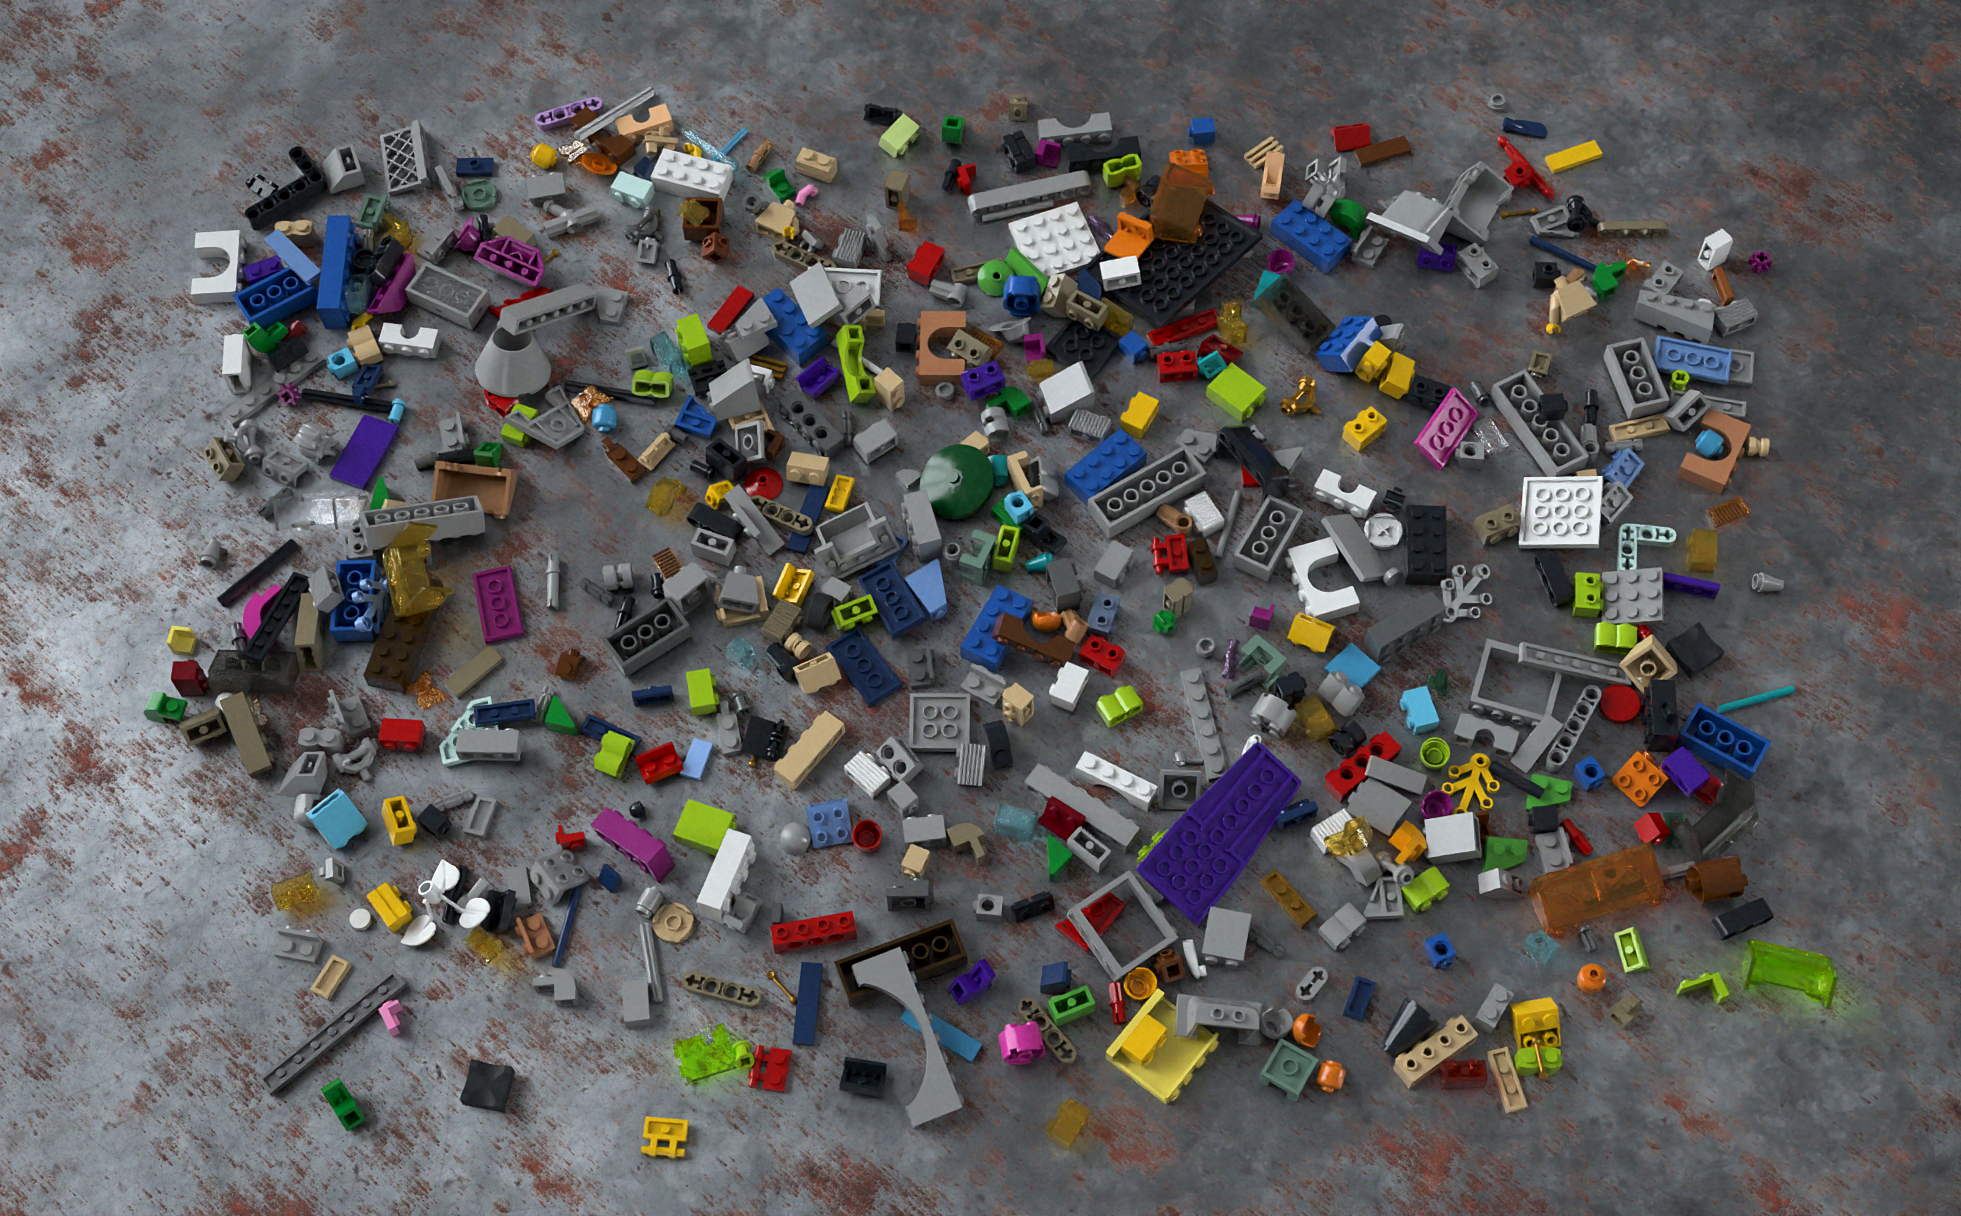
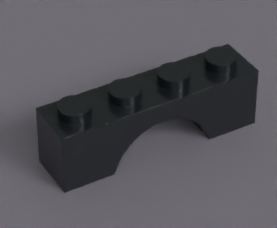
M1138 136L1119 138L1118 144L1106 152L1093 151L1084 142L1066 145L1069 173L1082 170L1103 169L1105 162L1112 159H1121L1129 154H1138L1141 161Z

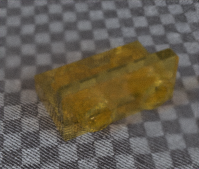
M1105 297L1100 300V302L1108 305V318L1103 325L1119 336L1124 337L1133 329L1134 316Z

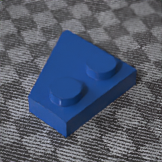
M688 395L675 422L677 429L708 439L711 438L718 424L717 419L707 413L706 409L699 405L692 395Z

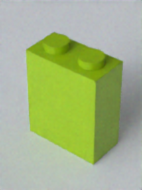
M1231 362L1207 386L1206 397L1242 422L1253 414L1254 409L1258 405L1261 406L1265 402L1267 388Z
M688 799L673 832L674 841L716 856L728 828L736 830L737 822L733 813Z

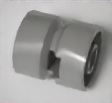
M1313 185L1305 197L1302 206L1309 210L1314 209L1315 214L1324 219L1335 202L1336 197L1329 193L1324 194L1323 189ZM1320 198L1324 200L1321 206L1317 205Z
M991 407L981 413V420L985 427L984 431L989 442H1001L1011 435L1009 425L1006 422L1005 410L1002 407Z
M630 562L619 564L618 567L615 565L603 566L606 591L618 590L619 586L623 589L634 588L633 571ZM618 573H622V580H619Z

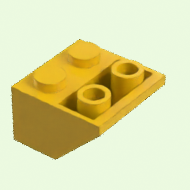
M1551 997L1509 1004L1511 1026L1518 1050L1522 1048H1535L1531 1042L1533 1037L1540 1039L1539 1049L1561 1046L1559 1009Z

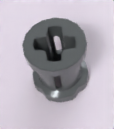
M738 691L730 696L738 717H744L752 713L753 707L749 705L746 691Z

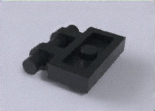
M715 359L708 364L701 366L698 364L694 365V368L687 369L689 377L697 375L690 378L696 397L707 394L710 391L709 383L727 372V368L719 369L725 367L723 359L719 361Z

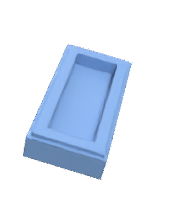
M696 738L693 739L683 764L684 770L680 772L682 777L696 781L701 780L713 749V743Z

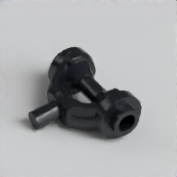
M1573 195L1567 199L1566 207L1572 213L1567 220V227L1570 231L1579 232L1589 225L1597 228L1600 221L1592 217L1593 215L1585 205V200L1582 196Z

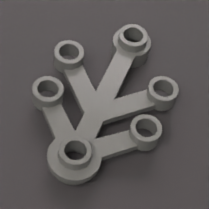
M1479 564L1474 566L1472 569L1473 577L1464 588L1462 576L1465 575L1466 569L1463 565L1453 567L1454 581L1450 578L1442 580L1443 606L1446 608L1444 622H1453L1457 617L1475 619L1480 616L1481 611L1476 606L1469 609H1457L1461 603H1480L1481 605L1491 603L1492 597L1489 593L1469 595L1481 580L1489 577L1490 569L1487 565ZM1455 584V599L1452 601L1451 590Z

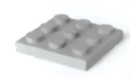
M1662 567L1602 572V622L1607 621L1614 625L1628 623L1632 626L1664 624Z
M910 693L909 747L912 751L957 752V747H961V743L970 744V693Z

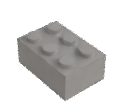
M926 489L903 495L904 503H901L904 524L907 523V533L909 540H912L914 556H918L920 563L943 557L942 539Z

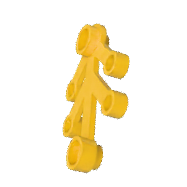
M1476 753L1471 757L1469 763L1449 767L1448 776L1451 779H1457L1460 774L1472 771L1471 776L1453 784L1446 782L1442 785L1441 791L1446 792L1449 796L1453 792L1466 788L1459 807L1453 810L1452 815L1457 814V812H1468L1467 807L1473 792H1475L1480 801L1481 809L1484 811L1491 810L1493 800L1486 796L1478 781L1480 773L1487 784L1486 788L1489 793H1497L1500 784L1492 778L1488 770L1490 759L1485 754ZM1477 760L1483 761L1484 764H1478ZM1451 770H1456L1458 774H1452ZM1494 784L1497 788L1492 789L1490 785ZM1449 787L1451 791L1447 792L1444 788ZM1483 802H1488L1490 806H1485Z

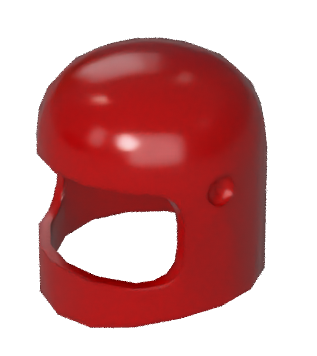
M865 819L859 821L854 826L852 841L858 850L871 852L878 848L881 843L882 831L876 822Z

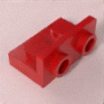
M672 742L635 756L639 771L646 785L684 770Z

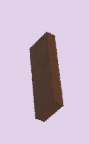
M1405 135L1354 150V156L1360 168L1411 153V147Z

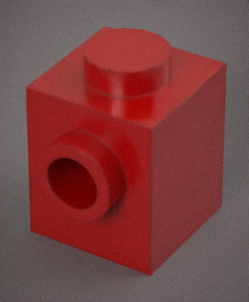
M1659 812L1647 813L1633 824L1639 833L1640 840L1645 845L1658 846L1664 843L1666 837L1671 834Z

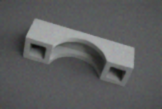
M1109 112L1091 114L1089 121L1077 128L1065 127L1056 118L1038 120L1039 141L1040 139L1059 143L1061 146L1083 142L1088 144L1112 141Z

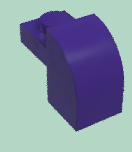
M982 959L977 962L969 973L957 976L948 989L958 1005L974 1000L992 987L991 981L996 977V974L986 959Z

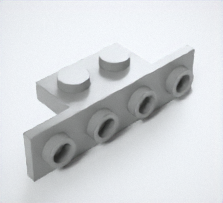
M739 484L724 495L725 499L732 506L731 508L734 511L733 517L738 523L743 522L746 526L744 529L746 534L750 538L754 536L769 556L785 545Z

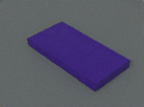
M364 414L329 475L330 479L365 491L399 431V427Z

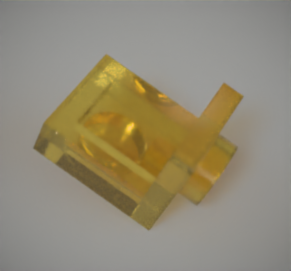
M692 198L688 202L685 200L678 207L680 211L677 216L683 215L697 227L709 212Z

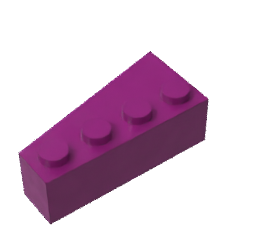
M606 807L590 824L598 837L615 850L619 848V851L630 862L634 860L643 872L647 873L650 871L657 883L660 884L675 867L673 860L666 850L667 845L659 838L657 840L652 838L653 836L646 829L640 830L638 825L631 819L628 821L624 819V816L618 810L612 811Z

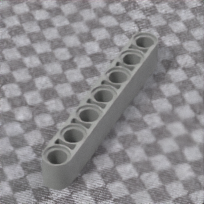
M1082 170L975 193L969 196L967 201L972 217L981 218V215L1046 200L1052 199L1054 202L1086 195L1093 190V186L1088 172Z

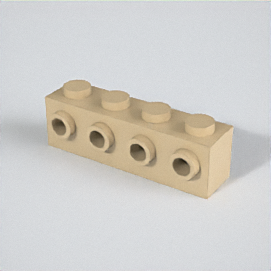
M1463 1015L1457 1019L1452 1017L1445 1023L1443 1029H1435L1428 1035L1429 1039L1425 1042L1420 1040L1413 1045L1411 1052L1408 1054L1404 1052L1395 1059L1396 1062L1393 1070L1409 1089L1476 1041L1478 1033Z

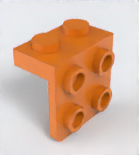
M1192 149L1191 151L1174 150L1169 152L1172 186H1177L1181 182L1185 185L1208 184V161L1205 151Z
M1120 212L1117 216L1118 230L1105 245L1104 251L1118 258L1136 255L1138 260L1154 240L1152 224L1135 218L1130 214Z
M1636 751L1612 779V783L1640 807L1645 806L1663 784H1668L1672 780L1662 770L1661 765L1659 766L1653 761L1655 757L1648 751Z

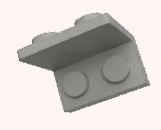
M328 690L330 697L327 699L331 709H333L335 720L342 734L346 733L349 739H353L372 731L358 694L339 702L333 690Z

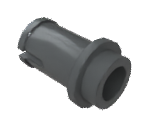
M1479 380L1473 381L1469 385L1478 404L1485 405L1490 401L1489 393L1485 392Z
M668 424L664 429V432L668 433L670 438L681 445L688 441L689 434L677 429L674 424Z
M430 451V454L414 459L417 470L435 465L436 461H439L437 453Z

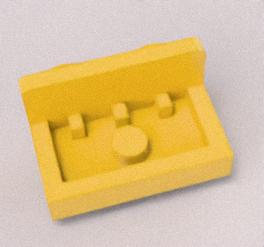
M786 563L774 589L773 596L778 602L783 598L801 607L814 578V572L807 569H796L791 563Z

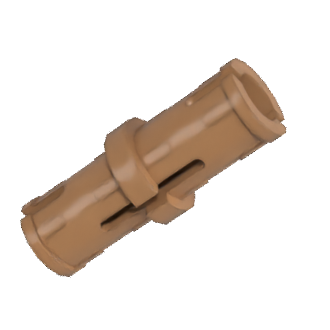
M764 139L760 147L753 152L752 158L745 166L749 172L755 173L759 165L766 160L767 154L774 146L773 143L768 139Z

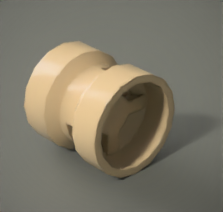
M1749 437V442L1746 444V455L1753 456L1758 454L1760 457H1767L1770 445L1769 438H1762L1759 441L1755 437Z
M795 632L786 640L784 648L794 652L795 656L801 660L808 655L812 644L807 640L804 641L802 636Z

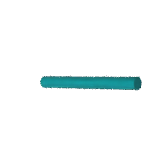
M1791 685L1717 706V711L1720 714L1795 693V688Z

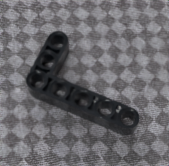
M295 146L289 151L293 167L301 177L246 209L244 215L251 229L260 230L326 191L327 182L323 172L302 147Z

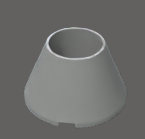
M500 326L492 333L475 364V375L479 380V384L487 391L495 395L515 398L519 397V394L529 393L531 395L541 390L550 379L551 364L531 331L514 336Z

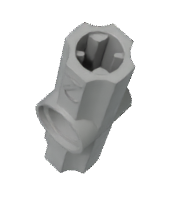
M595 205L577 211L568 209L560 217L544 222L543 227L547 237L551 238L565 232L570 234L577 233L581 230L582 226L598 221L600 217Z

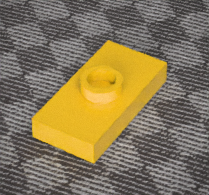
M835 475L825 504V510L841 514L845 512L855 482L854 478Z

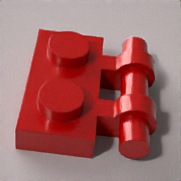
M1185 534L1166 535L1165 543H1160L1158 537L1151 539L1152 545L1150 548L1154 556L1152 563L1156 575H1162L1164 567H1169V574L1189 572ZM1166 551L1167 558H1162L1161 552Z
M756 1045L755 1052L752 1053L755 1062L748 1073V1087L756 1088L757 1082L761 1081L764 1082L763 1090L784 1093L792 1050L770 1047L769 1055L763 1054L764 1046ZM761 1063L767 1064L766 1073H760Z

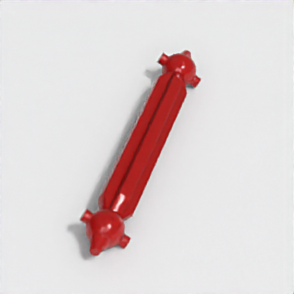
M1498 136V145L1505 149V153L1510 159L1517 163L1524 161L1525 165H1529L1533 173L1531 177L1533 185L1539 191H1542L1545 198L1554 200L1553 189L1547 187L1545 180L1514 145L1509 144L1510 141L1507 138Z

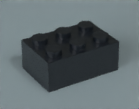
M1650 679L1647 687H1644V694L1640 696V707H1643L1641 725L1645 728V732L1642 734V743L1646 744V751L1671 752L1679 736L1677 714L1672 722L1666 723L1659 706L1662 702L1670 701L1677 710L1675 680Z

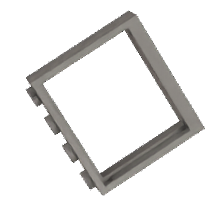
M1487 638L1467 709L1477 711V714L1484 713L1491 715L1495 719H1505L1513 724L1526 725L1535 729L1544 717L1543 715L1478 697L1488 657L1492 656L1555 674L1545 714L1548 713L1550 716L1552 715L1562 673L1519 663V647Z
M1130 870L1069 909L1066 914L1114 982H1118L1133 969L1140 967L1152 959L1154 955L1173 945L1179 938L1175 927L1171 924L1169 925L1165 919L1164 912L1155 906L1151 894L1142 888L1140 879L1136 874H1132ZM1126 882L1166 939L1121 968L1081 911Z

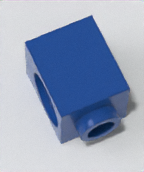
M1592 755L1575 764L1572 774L1585 792L1590 789L1596 790L1604 784L1603 781L1606 773ZM1586 773H1591L1594 777H1588Z
M1445 932L1425 940L1423 948L1434 968L1440 966L1445 968L1453 963L1456 952ZM1442 949L1446 954L1439 955L1436 950Z

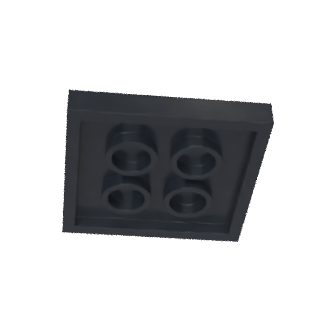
M1069 319L1045 346V351L1068 367L1083 361L1089 379H1091L1118 349L1119 340L1122 337L1104 325L1101 326L1099 331H1096L1093 328H1087L1077 320Z

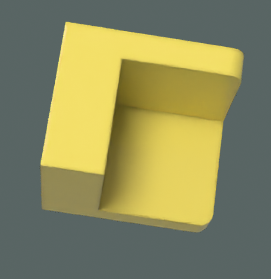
M172 625L167 645L173 654L192 656L197 637L189 627Z

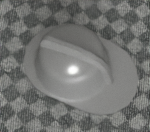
M1031 318L999 323L989 327V331H1001L1009 342L1020 343L1024 341V335L1030 334L1028 321Z

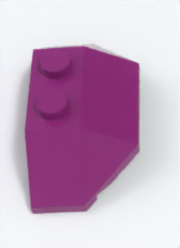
M510 236L481 242L473 257L474 260L492 271L527 287L537 288L545 273L541 251Z
M412 253L403 254L387 284L381 288H376L367 304L366 313L368 315L400 311L405 307L406 300L408 299L405 289L416 275Z

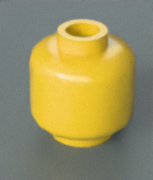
M545 143L536 144L530 154L532 163L544 170L549 169L550 166L554 167L558 161L556 149Z

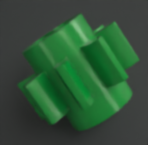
M1160 610L1152 619L1154 621L1153 628L1158 634L1160 632L1170 633L1176 627V616L1171 610L1168 612Z

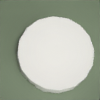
M1377 513L1366 521L1363 532L1372 547L1380 550H1389L1396 547L1401 541L1403 528L1400 521L1398 522L1393 515Z

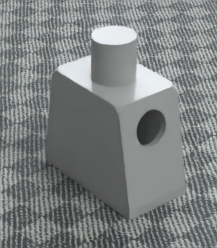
M744 566L734 567V572H728L723 581L717 607L753 614L758 605L756 578L746 575V568Z

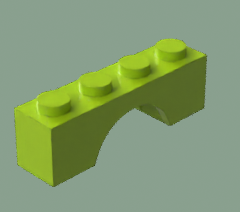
M844 325L836 334V340L850 403H867L875 395L876 391L873 377L865 373L862 365V350L865 343L861 325Z

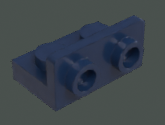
M1309 799L1286 806L1277 815L1275 825L1278 831L1315 818L1318 806L1315 801L1310 802Z

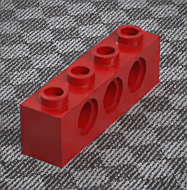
M1386 731L1380 735H1374L1367 746L1362 745L1359 747L1352 758L1347 757L1341 762L1337 770L1332 769L1326 774L1324 787L1339 803L1347 799L1353 791L1355 792L1362 781L1365 783L1369 778L1365 776L1370 756H1375L1372 752H1379L1381 755L1376 757L1389 762H1393L1400 756L1402 747ZM1362 763L1366 767L1360 768L1357 766V764ZM1343 775H1347V776H1349L1351 779H1350V780H1345V779L1342 778V776H1343Z
M853 911L770 926L775 954L857 939Z

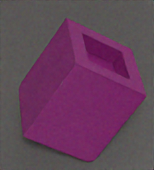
M1040 139L1035 152L1036 164L1055 169L1061 156V144Z
M1043 334L1024 335L1027 363L1046 362Z
M1271 604L1269 610L1255 606L1250 615L1249 626L1268 631L1275 605Z

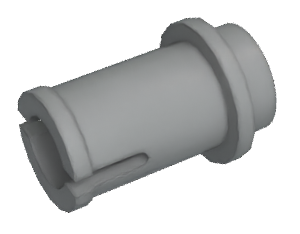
M546 200L543 205L545 213H551L557 217H560L567 210L555 204L553 200Z

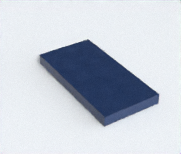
M891 560L857 578L865 594H871L878 611L877 613L893 639L928 620Z
M859 626L826 645V650L834 657L839 668L869 708L902 688V683Z

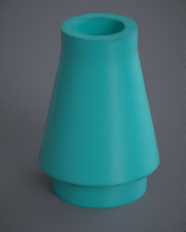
M1044 553L1025 561L1027 572L1046 571V563L1053 561L1052 554Z

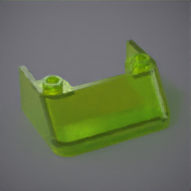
M1747 939L1741 973L1744 990H1748L1749 987L1756 988L1757 985H1762V982L1804 991L1809 1000L1814 1002H1821L1822 1000L1825 1008L1830 1009L1839 978L1831 958L1822 954L1761 940Z

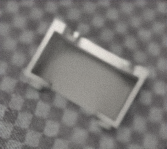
M1482 161L1478 162L1460 176L1444 204L1454 213L1445 231L1472 243L1476 242L1478 245L1481 243L1485 244L1490 237V230L1487 227L1499 205L1502 203L1506 204L1511 199V192L1514 187Z

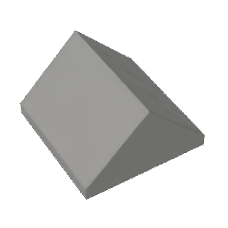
M757 420L735 426L736 450L747 458V464L766 463L765 425L763 421Z
M1160 769L1158 809L1188 810L1200 798L1201 771Z

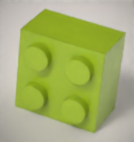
M698 314L676 320L677 328H675V333L678 338L677 343L679 348L683 350L685 363H690L691 368H694V365L699 364L701 366L710 363L713 360L710 343Z

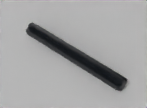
M566 380L564 384L565 391L585 394L586 391L591 392L592 388L590 387H593V389L595 388L594 394L599 395L598 397L604 395L606 396L605 398L647 405H655L656 397L651 394L639 396L633 394L631 390Z
M307 388L301 391V398L385 412H390L393 407L391 401L365 397L363 404L358 405L354 404L355 401L352 395Z
M289 539L218 596L217 601L223 607L226 606L297 549V543L293 539Z

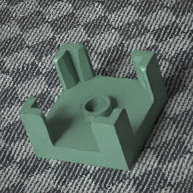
M974 529L971 537L985 543L984 546L975 543L972 551L973 556L965 553L962 554L959 565L974 570V574L963 571L960 574V579L982 587L992 566L996 536Z
M1258 634L1241 649L1240 653L1246 656L1239 662L1238 667L1247 672L1255 663L1260 665L1269 676L1261 685L1267 691L1276 684L1277 678L1284 676L1287 658Z
M1281 1038L1262 1069L1258 1081L1266 1086L1271 1082L1287 1091V1098L1296 1103L1305 1083L1316 1069L1319 1059Z

